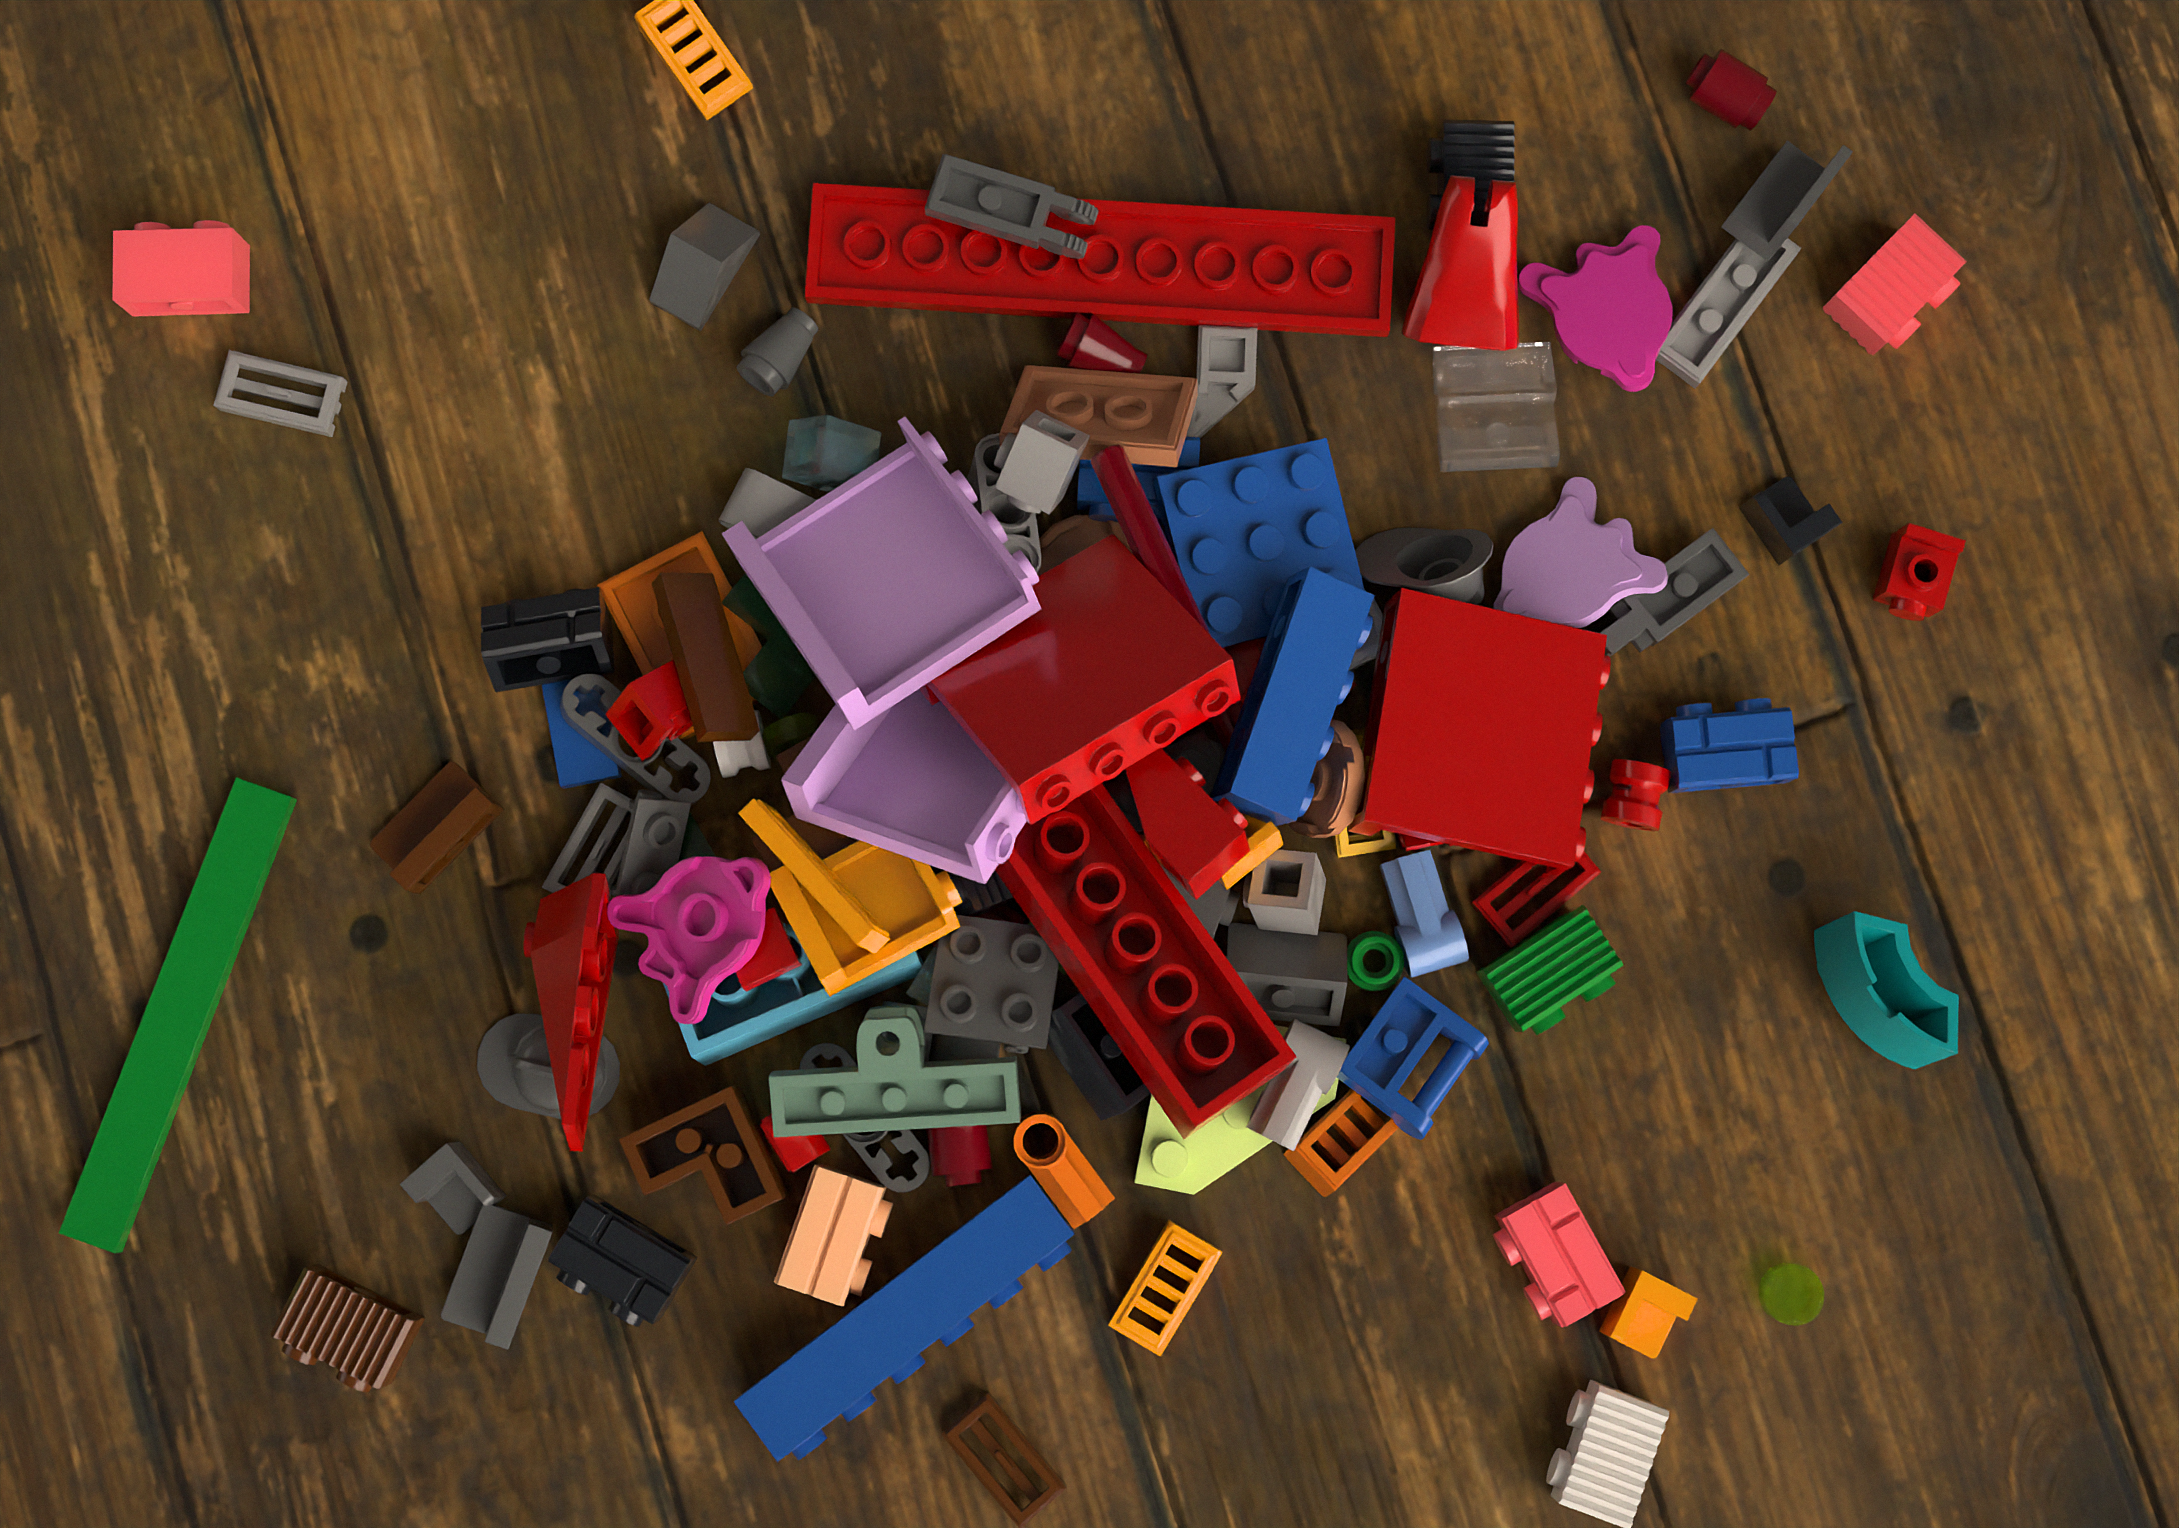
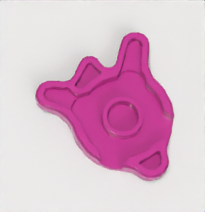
M1640 225L1632 229L1624 241L1615 247L1595 243L1582 244L1576 251L1578 269L1574 273H1565L1548 265L1535 262L1523 268L1518 282L1519 289L1524 295L1541 304L1549 312L1553 320L1555 336L1564 353L1575 364L1579 360L1587 366L1601 370V375L1613 379L1622 389L1630 392L1643 390L1652 382L1655 373V360L1668 337L1672 323L1673 307L1667 288L1658 277L1655 269V258L1660 247V234L1655 228L1646 225Z
M694 856L687 858L667 870L652 889L641 894L615 896L608 904V919L614 927L627 931L641 932L648 937V948L639 958V969L644 975L662 981L667 985L670 1012L673 1018L681 1024H696L703 1020L707 1013L711 995L717 986L726 977L739 971L754 956L761 943L765 928V898L770 888L771 876L768 867L760 859L743 857L733 861L722 857Z

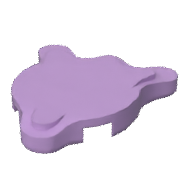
M1574 477L1564 485L1556 508L1546 517L1527 526L1510 544L1502 565L1501 591L1494 602L1493 609L1570 627L1582 628L1602 617L1614 603L1624 597L1633 594H1654L1661 591L1667 585V570L1665 564L1659 559L1641 555L1635 551L1633 532L1628 520L1616 518L1604 525L1596 524L1594 522L1597 500L1595 486L1586 478Z

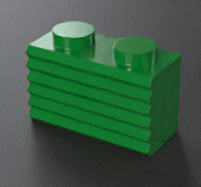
M1582 904L1570 909L1495 960L1480 968L1476 973L1515 1032H1523L1531 1027L1535 1035H1539L1566 1017L1561 1006L1579 994L1586 1003L1614 986L1616 982L1610 974L1622 967L1623 963L1609 944L1608 939L1603 935L1601 929L1596 925L1588 909Z

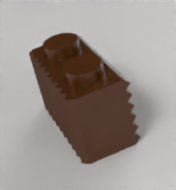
M314 1264L304 1267L270 1335L284 1342L281 1350L287 1356L308 1365H315L317 1360L323 1361L339 1370L336 1378L341 1383L355 1390L368 1393L372 1387L381 1389L392 1384L408 1354V1350L419 1333L420 1327L424 1323L425 1317L320 1264Z

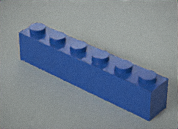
M1030 1173L751 1386L734 1403L777 1462L790 1452L794 1454L797 1460L802 1459L828 1438L822 1428L840 1414L847 1423L853 1420L877 1400L871 1392L872 1389L889 1376L896 1385L901 1383L926 1363L920 1353L938 1339L941 1340L945 1347L949 1346L975 1325L969 1317L971 1313L987 1301L994 1310L1023 1288L1017 1278L1037 1264L1045 1272L1070 1253L1072 1249L1066 1241L1075 1234V1231L1062 1216L1032 1173Z

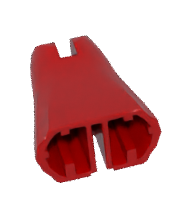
M1451 175L1442 196L1428 251L1408 306L1401 333L1407 338L1424 343L1499 351L1516 349L1519 346L1517 286L1518 199L1516 182L1491 180L1483 212H1485L1483 226L1470 224L1471 213L1474 211L1475 178Z

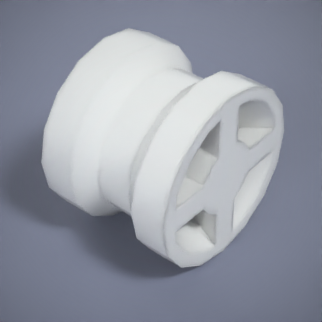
M758 710L754 712L760 731L751 741L713 742L723 778L736 776L738 771L745 767L753 766L759 771L771 768L767 737Z

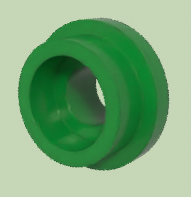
M1379 931L1365 932L1355 937L1347 946V976L1359 988L1367 991H1380L1389 988L1400 978L1404 968V954L1398 942L1390 935ZM1368 950H1376L1384 958L1383 968L1377 973H1371L1363 966V956Z

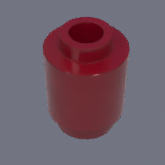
M1720 49L1714 57L1704 53L1685 84L1693 88L1688 100L1731 127L1737 128L1740 124L1749 131L1753 130L1761 120L1777 93L1776 89L1766 84L1768 77L1723 49Z
M987 1125L926 1128L932 1177L944 1175L946 1187L982 1182L980 1170L992 1168Z

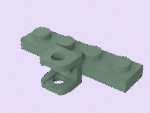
M914 1005L872 1007L867 1011L857 1033L858 1066L772 1071L769 1076L774 1137L1020 1123L1021 1119L1017 1057L925 1062L924 1024L920 1012ZM889 1031L896 1034L899 1041L892 1042L887 1040L882 1032Z

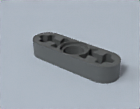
M583 674L575 677L568 683L560 699V712L565 722L646 789L662 794L661 799L687 801L691 805L695 804L707 792L711 779L708 765L680 739L676 738L670 741L666 737L649 758L642 761L639 757L628 756L621 750L618 743L620 732L614 725L606 738L597 731L606 723L602 717L593 711L588 712L584 717L577 713L575 709L578 706L579 700L574 693L579 691L581 694L587 695L592 690L597 691L602 696L598 702V707L604 713H607L622 693L608 680L596 674ZM663 745L672 751L665 758V763L676 771H680L685 765L693 770L694 774L690 782L696 787L694 792L688 788H683L678 793L672 791L669 785L673 777L660 765L653 776L644 769L658 757Z
M822 1043L813 1046L804 1054L799 1070L818 1069L814 1060L820 1055L827 1060L838 1056L843 1063L841 1067L858 1066V1063L844 1047L832 1043ZM911 1129L900 1130L902 1135L894 1138L891 1142L903 1154L911 1150L917 1153L919 1159L913 1165L917 1176L912 1180H909L905 1175H900L895 1179L890 1176L888 1169L892 1166L893 1160L884 1148L878 1151L876 1157L867 1149V1145L880 1141L889 1131H876L871 1135H861L856 1132L842 1133L880 1182L892 1191H912L924 1183L930 1173L931 1162L929 1152Z

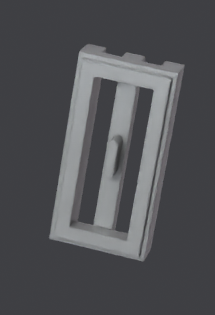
M229 350L214 407L223 412L333 437L335 425L332 424L335 414L339 415L341 403L339 402L341 392L345 393L348 382L341 376ZM239 368L326 388L324 397H319L238 378L237 375ZM234 390L319 410L320 412L318 418L231 398Z
M600 783L542 888L554 893L566 887L562 884L605 806L610 801L617 806L574 882L595 873L628 813H632V809L629 808V802L632 799ZM627 832L603 873L606 874L610 891L611 887L617 883L622 855L627 842Z

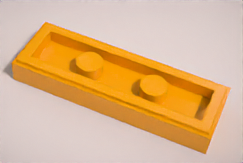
M753 798L738 813L857 945L876 954L890 940L888 937L890 934L776 809L760 799L756 800Z

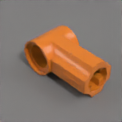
M1033 1111L1022 1116L1020 1123H1016L1012 1133V1141L1018 1158L1026 1165L1073 1230L1089 1221L1115 1199V1196L1064 1129L1062 1123L1053 1114L1044 1111ZM1036 1123L1050 1125L1057 1134V1142L1054 1149L1044 1156L1029 1154L1023 1147L1022 1138L1025 1131Z

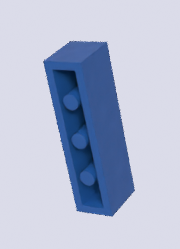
M1311 566L1288 577L1210 795L1215 802L1224 797L1239 812L1264 823L1272 821L1275 826L1294 822L1297 820V817H1301L1307 811L1315 790L1314 783L1310 782L1317 760L1323 759L1333 741L1334 728L1329 725L1336 705L1341 704L1345 700L1353 683L1354 673L1349 668L1356 649L1358 650L1363 646L1373 625V617L1368 615L1375 595Z

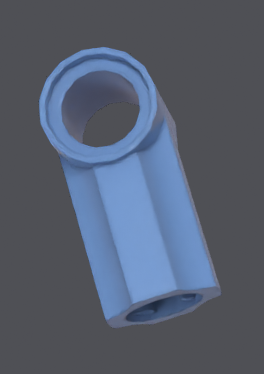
M1431 851L1414 853L1379 865L1397 922V926L1394 927L1395 938L1403 951L1404 968L1408 976L1413 978L1468 961V949L1463 930L1454 910L1448 909Z

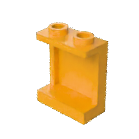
M860 840L823 859V861L890 934L888 936L890 940L876 954L857 945L785 865L770 872V886L829 997L960 927L953 907L962 903V900L945 870L935 875L930 865Z

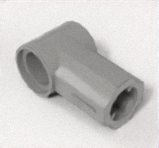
M1296 1018L1291 1022L1283 1038L1297 1058L1281 1073L1268 1081L1246 1126L1248 1129L1292 1151L1295 1150L1321 1094L1326 1095L1333 1085L1350 1047L1348 1044Z

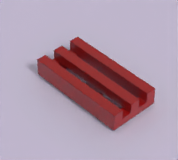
M1583 851L1580 860L1576 862L1583 871L1514 929H1511L1505 921L1563 872L1555 876L1547 875L1543 872L1496 911L1490 903L1537 864L1520 860L1471 901L1470 904L1476 912H1480L1485 918L1487 925L1492 931H1496L1501 937L1502 943L1509 949L1597 877L1601 871Z

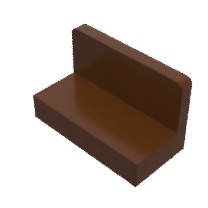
M449 762L370 841V847L393 869L389 875L406 891L421 894L505 809L459 764Z

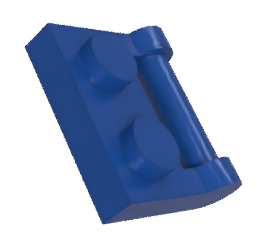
M1404 976L1347 1054L1336 1078L1391 1117L1394 1123L1406 1134L1421 1140L1424 1139L1433 1126L1431 1116L1470 1060L1480 1058L1489 1045V1041L1478 1029ZM1438 1033H1441L1449 1039L1451 1046L1411 1102L1398 1093V1090Z

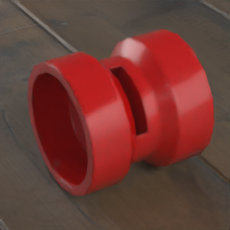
M1614 759L1609 775V780L1613 784L1612 795L1604 800L1600 819L1626 828L1653 832L1659 831L1663 812L1659 808L1658 803L1660 795L1668 790L1671 771L1649 763Z

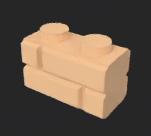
M815 1164L774 1283L840 1306H844L848 1302L850 1293L862 1296L873 1261L863 1258L870 1235L882 1237L893 1206L892 1202L883 1200L887 1187L824 1164Z

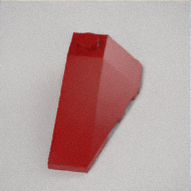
M592 873L540 899L536 922L527 923L523 942L524 956L532 960L562 1126L570 1151L583 1152L619 939V929L614 927L608 919L607 908L611 895L606 874Z

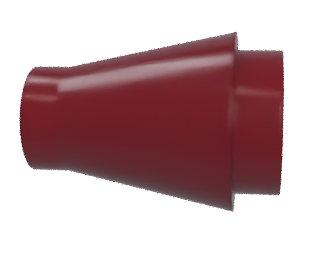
M1076 313L1056 354L1068 360L1067 367L1074 369L1140 374L1148 356L1147 353L1137 349L1094 314L1087 318L1079 313Z

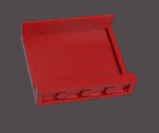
M1114 534L1107 536L1038 576L1040 581L1034 584L1032 588L1041 610L920 688V692L932 706L940 701L1016 791L1019 795L1025 818L1030 825L1052 812L1063 809L1070 801L1105 780L1116 777L1125 768L1155 750L1168 746L1180 735L1210 717L1221 714L1230 705L1241 699L1233 658Z
M1401 588L1385 603L1361 748L1364 759L1365 783L1361 804L1353 821L1349 824L1348 831L1372 836L1380 830L1537 863L1546 865L1545 874L1552 876L1574 867L1575 862L1580 860L1586 843V830L1580 826L1583 804H1586L1590 799L1594 786V771L1588 769L1591 747H1594L1598 742L1603 724L1602 713L1597 712L1599 690L1605 687L1611 668V659L1608 655H1605L1607 635Z

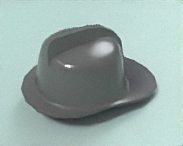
M1395 528L1377 533L1364 540L1355 550L1361 577L1369 582L1402 587L1478 605L1482 602L1485 593L1482 567L1492 555L1493 542L1486 533L1476 529Z
M517 1013L499 1020L486 1032L478 1049L477 1070L483 1087L496 1101L507 1106L561 1119L542 1015ZM603 1034L589 1115L597 1113L612 1099L619 1084L620 1062L614 1046Z

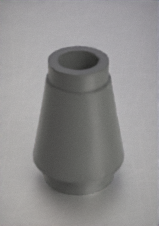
M791 308L786 315H783L741 351L742 360L737 365L739 374L753 388L767 396H774L779 389H787L814 335L819 330L817 324L803 311Z

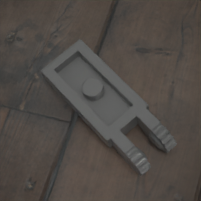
M942 154L925 206V214L927 216L1038 249L1040 245L1049 252L1073 259H1083L1088 244L1073 234L1046 227L1050 211L1062 219L1078 224L1094 225L1099 210L1094 205L1089 204V202L1055 192V187L947 154Z

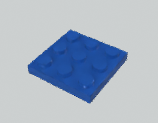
M1327 438L1166 474L1152 480L1168 544L1211 636L1222 648L1267 637L1288 577L1309 566L1365 591Z

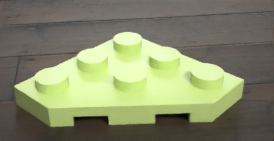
M1275 1025L1284 1037L1288 1028ZM1334 1037V1038H1336V1039H1338V1040H1340V1041L1346 1043V1039ZM1338 1078L1335 1079L1326 1095L1321 1094L1313 1113L1335 1099ZM1268 1082L1186 1139L1181 1137L1151 1094L1134 1183L1194 1195L1271 1143L1272 1140L1246 1127L1259 1096Z

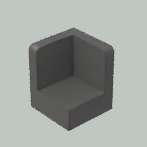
M461 1142L446 1143L400 1184L415 1203L428 1201L458 1235L466 1233L475 1225L482 1205H497L507 1196Z

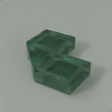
M745 573L722 601V604L768 640L743 671L749 695L782 720L816 675Z

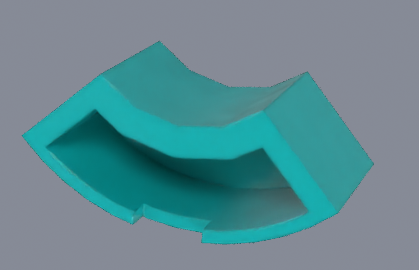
M1853 911L1814 930L1817 969L1825 989L1842 1019L1864 1043L1885 1058L1912 1069H1918L1958 1054L1959 995L1938 986L1922 970L1910 946L1907 924Z

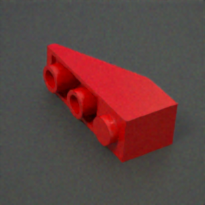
M1160 748L1125 768L1146 840L1153 856L1197 900L1250 851L1248 840L1243 830L1248 826V822L1226 798L1223 797L1216 803L1201 788L1206 784L1205 779L1183 756L1174 761Z

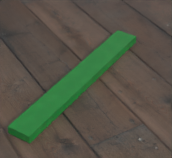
M236 777L62 1222L59 1234L115 1254L123 1252L297 802L296 798Z

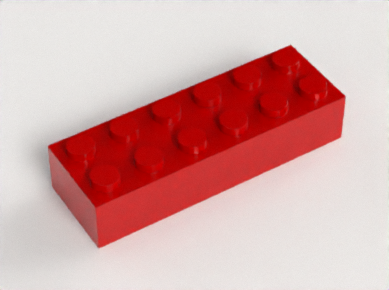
M1102 783L1070 801L1063 809L1050 813L1034 824L1030 825L1026 821L1015 838V844L1009 858L1004 863H999L995 871L1183 1139L1192 1135L1281 1073L1297 1058Z

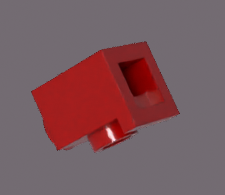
M1907 523L1890 536L1872 600L1890 605L1888 609L1890 614L1912 621H1922L1924 617L1929 618L1942 611L1958 556L1963 552L1966 540ZM1915 566L1930 570L1926 582H1922L1916 577L1914 572Z
M674 659L629 683L605 714L642 761L649 758L666 737L672 741L693 726Z

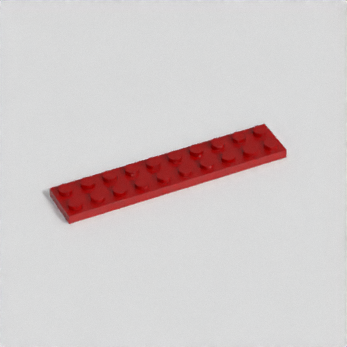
M813 183L805 299L807 303L1073 319L1075 314L1079 313L1087 318L1094 314L1102 321L1186 326L1257 328V330L1388 337L1390 332L1395 217L1078 199L1089 202V204L1098 208L1099 212L1094 225L1078 224L1062 219L1051 211L1045 225L1055 230L1073 234L1087 242L1088 246L1083 259H1073L1049 252L1040 245L1038 249L927 216L925 214V206L931 190Z

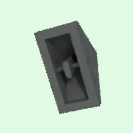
M708 203L670 234L649 301L651 304L701 332L758 239L759 231L713 204Z

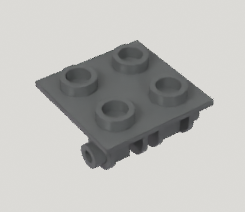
M956 915L960 927L940 937L938 941L924 1032L1005 1043L1004 1050L1013 1053H1028L1029 1047L1046 1049L1059 961L1034 925Z

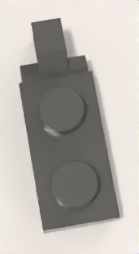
M1714 528L1664 563L1668 580L1667 585L1661 591L1654 594L1643 593L1624 597L1607 611L1615 623L1601 632V634L1607 635L1605 655L1611 657L1630 642H1632L1639 653L1650 645L1652 647L1750 575Z

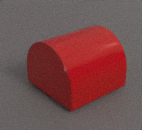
M772 1113L761 1120L760 1129L787 1173L791 1172V1174H794L831 1150L823 1135L774 1137Z

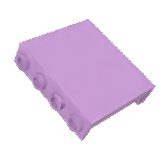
M906 417L898 421L907 440L906 444L755 540L743 521L722 533L740 566L854 731L1041 610L1032 588L1040 580L1029 560L1021 550L1012 555L1003 545V543L1008 541V537L993 513L988 509L979 514L973 506V503L978 499L964 475L959 470L949 474L943 466L948 461L947 457L934 436L929 431L919 435Z
M920 689L855 731L835 704L781 779L796 818L982 884H986L999 863H1004L1009 858L1015 844V838L1027 821L1016 791L940 701L932 706L920 692Z

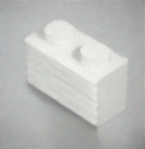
M1590 1380L1586 1392L1577 1390L1570 1403L1566 1423L1574 1428L1567 1449L1565 1451L1558 1448L1551 1459L1546 1478L1547 1484L1554 1486L1551 1497L1564 1506L1623 1528H1631L1633 1517L1637 1513V1506L1641 1501V1494L1645 1489V1482L1649 1477V1470L1653 1465V1458L1657 1454V1446L1661 1442V1435L1669 1418V1411L1655 1403Z

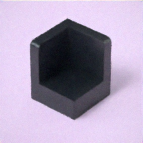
M1789 476L1784 477L1765 491H1760L1739 507L1778 565H1781L1843 523L1829 503L1815 512L1797 484Z

